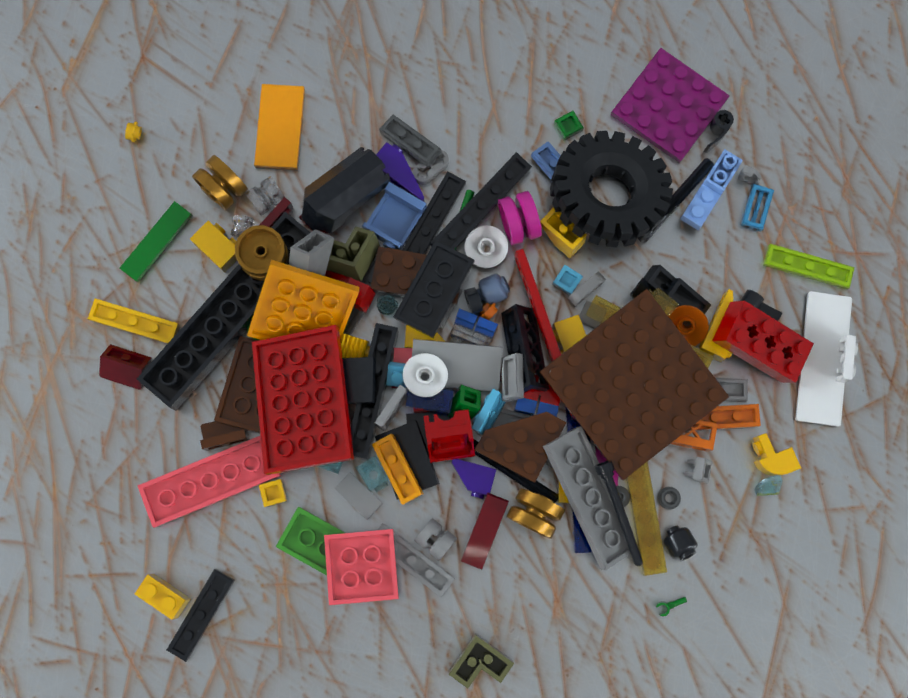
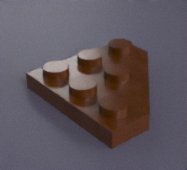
M544 412L484 431L474 451L535 483L548 459L543 446L558 438L567 422L548 412Z

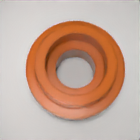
M484 303L482 305L483 311L480 312L478 317L487 320L492 318L498 311L495 306L496 303L491 305Z

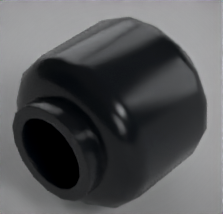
M677 525L666 531L668 535L663 542L673 559L684 561L696 554L695 549L698 544L687 527L679 528Z

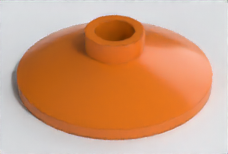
M682 305L672 309L667 314L691 347L700 344L705 339L709 330V322L706 315L700 309L690 305ZM689 321L691 325L685 326L683 322Z

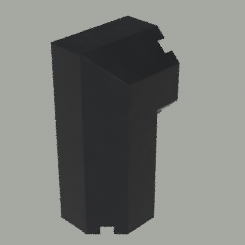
M363 147L357 149L305 188L301 219L312 231L316 229L318 231L325 230L326 233H333L345 223L347 216L387 186L390 176L388 173L384 175L383 169L386 167L382 160L370 149L364 151Z

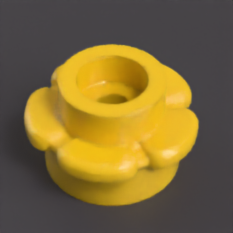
M136 121L134 123L128 122L125 130V139L131 140V142H136V139L140 140L142 127H139Z

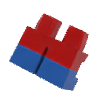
M535 375L536 382L539 380L537 375ZM550 385L549 390L545 392L531 389L524 393V398L517 400L514 411L534 416L538 397H540L536 415L548 412L557 417L560 399Z

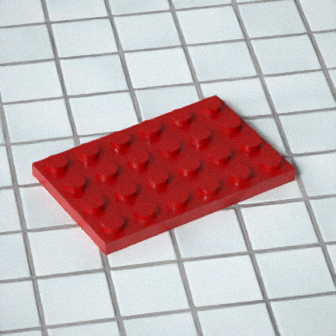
M332 325L252 342L264 474L271 475L353 460L354 455L339 327Z

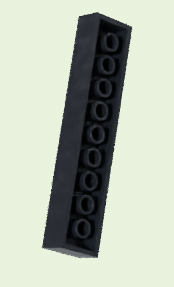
M284 212L271 227L281 235L289 251V257L290 247L311 233L287 212ZM238 264L139 375L137 380L169 408L177 411L235 345L239 337L248 330V325L251 323L264 281L250 277Z

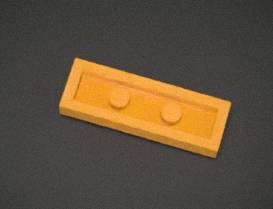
M389 434L372 444L402 505L424 494L394 434Z

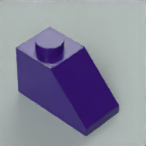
M460 459L452 460L451 464L467 491L472 492V497L484 499L487 493H491L496 469Z

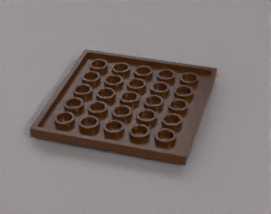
M648 289L637 295L539 371L605 459L609 462L612 460L615 468L614 471L621 480H625L729 398L728 394Z

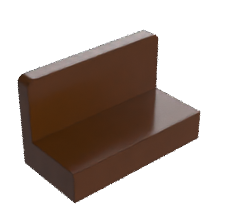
M215 421L200 426L203 440H200V443L205 451L250 440L248 430Z

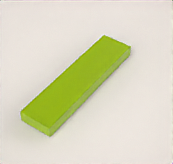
M774 244L768 245L763 264L766 267L844 289L850 288L855 268Z

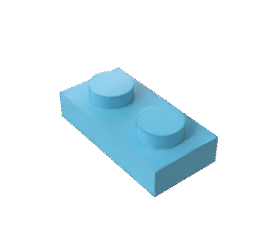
M492 389L491 393L486 396L480 413L473 420L472 429L481 436L485 430L492 428L506 403L502 400L501 392Z

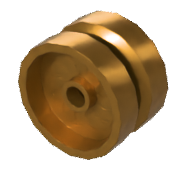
M213 155L206 162V167L213 175H210L201 168L192 175V178L200 186L201 190L224 210H227L234 204V199L227 190L238 197H241L248 190L244 182L216 155Z
M264 225L253 226L246 229L237 239L235 256L243 270L254 279L265 280L271 259L284 264L289 262V251L281 235L273 228Z
M520 488L515 499L527 508L525 510L518 506H511L506 517L544 537L552 539L556 527L545 520V518L559 521L565 509L543 495Z

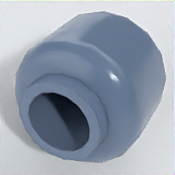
M493 274L479 281L477 292L481 302L485 301L491 305L492 303H499L507 299L510 288L504 276L501 277L499 274Z

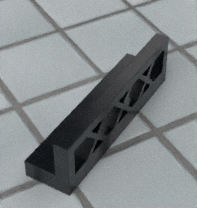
M515 304L501 313L508 355L515 353L523 354L524 393L531 389L545 392L549 390V384L539 372L545 367L535 314L532 308ZM524 314L528 315L529 323L524 318ZM527 332L532 337L533 343L529 340ZM531 353H532V354L534 355V357L536 358V363H535V361L532 359ZM534 373L539 377L540 383L536 382Z

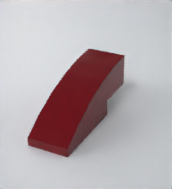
M487 493L461 562L481 570L483 569L507 508L508 500Z

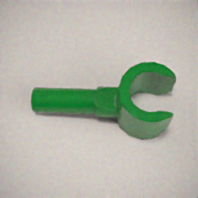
M683 597L669 603L664 601L657 603L656 607L661 605L667 607L666 612L659 615L662 617L667 616L670 609L686 603L687 599Z

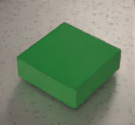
M574 111L554 121L564 140L584 129Z

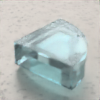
M781 475L771 476L759 482L755 487L756 496L778 495L783 482Z

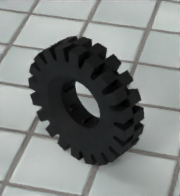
M597 131L594 138L591 133L582 135L579 142L576 140L572 141L567 146L566 151L562 152L557 162L550 186V196L554 197L552 205L555 212L563 211L559 218L566 227L572 223L575 224L572 232L580 238L585 232L589 233L588 242L599 245L601 239H605L606 247H617L620 241L626 247L634 245L637 238L641 242L649 237L650 233L655 231L665 216L673 195V188H669L672 183L670 172L663 173L667 167L663 159L653 160L656 151L649 145L640 150L639 146L642 140L632 136L629 143L624 142L625 133L615 131L612 138L609 139L608 131ZM600 175L616 177L627 186L631 199L622 206L606 205L592 194L589 182H592L594 177Z

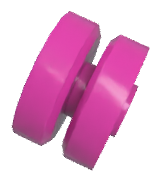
M529 191L518 193L515 202L509 196L498 199L500 218L510 245L523 243L524 233L530 240L542 236L539 215Z

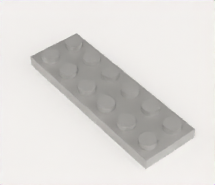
M581 426L576 427L544 445L543 448L600 569H609L631 553L605 481L601 479L600 475H597L594 466L599 464L583 428Z

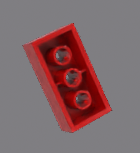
M733 301L729 303L712 340L781 383L797 382L814 345L808 339L746 301Z

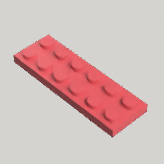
M258 436L137 486L152 527L156 528L278 478L281 474H264L261 437Z

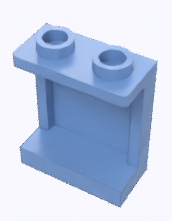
M389 182L385 187L384 196L367 223H363L362 228L374 231L377 239L383 242L385 248L402 250L427 205L422 200Z

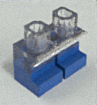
M459 308L450 332V342L489 346L498 324L479 317L476 324L477 315ZM475 324H476V328H475V330H474V332H473V335L471 336V333H472V331H473V329H474V326H475Z

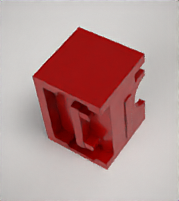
M469 409L455 411L454 417L450 420H441L437 414H434L435 422H429V416H423L430 463L475 456Z

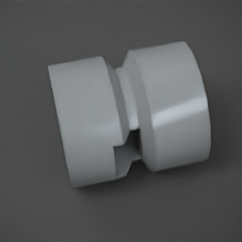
M432 518L414 541L423 549L429 548V553L439 561L457 538L448 530L442 531V525ZM432 535L438 537L435 542L430 538Z

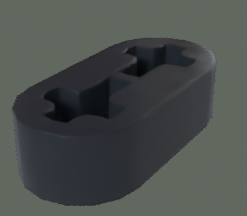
M475 287L464 290L470 312L474 314L483 311L480 296Z

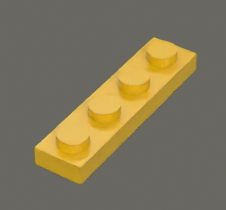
M96 298L87 318L96 323L166 344L177 334L180 327L178 323Z

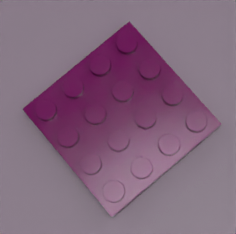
M660 48L612 110L611 115L680 163L730 95Z

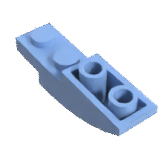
M724 149L680 220L699 231L743 160Z

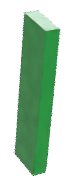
M174 201L119 269L136 282H139L193 215Z

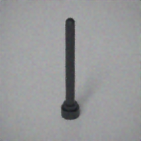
M612 460L610 462H601L594 466L597 475H600L601 479L605 481L633 562L636 566H641L643 560L613 479V471L615 470Z

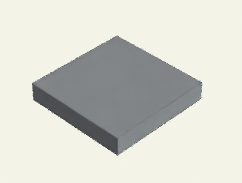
M402 385L398 386L375 421L376 426L383 431L387 429L408 397L407 389Z

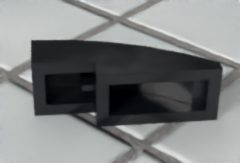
M652 265L644 277L651 289L666 296L670 301L669 305L674 308L690 305L700 309L705 314L711 306L707 300L681 278H675L661 265Z

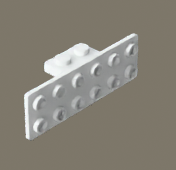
M812 291L807 293L803 337L814 343L799 376L796 421L835 427L841 426L844 385L846 382L851 381L856 374L854 356L858 352L856 336L849 335L852 307L851 297Z

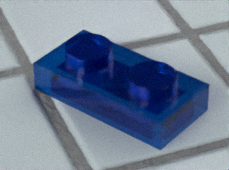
M443 389L435 396L420 397L408 390L406 407L450 414L454 391Z

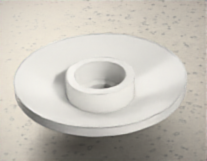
M484 225L473 229L465 241L466 256L474 259V265L480 268H493L499 265L505 259L508 252L506 236L502 231L493 226ZM489 246L490 251L484 252L482 247Z
M421 353L411 357L403 369L405 386L411 393L420 397L437 395L444 389L448 380V371L444 362L439 357L429 353ZM425 374L429 379L423 381L420 376Z

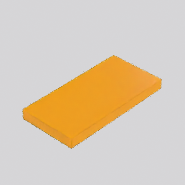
M262 84L255 168L298 170L305 95L304 86Z

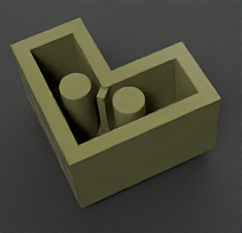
M355 226L346 243L334 240L326 270L362 281L377 254L378 246L380 247L375 232Z
M475 633L450 669L449 675L467 689L481 669L501 683L514 665V662Z

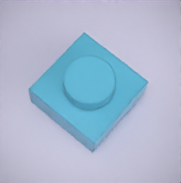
M564 265L554 280L553 285L571 295L583 276Z
M390 362L388 364L387 386L398 387L402 385L407 388L403 381L405 363Z

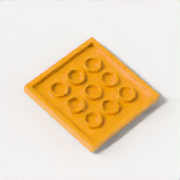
M271 259L247 336L264 340L337 325L341 340L360 287Z

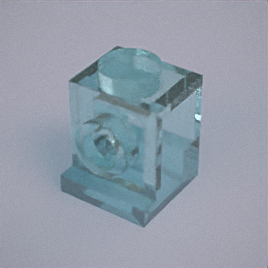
M376 456L355 467L370 491L375 490L377 493L388 486L386 482L389 481V478ZM372 471L378 473V477L374 480L369 476Z

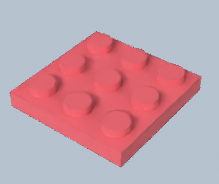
M393 529L324 535L329 605L399 599Z

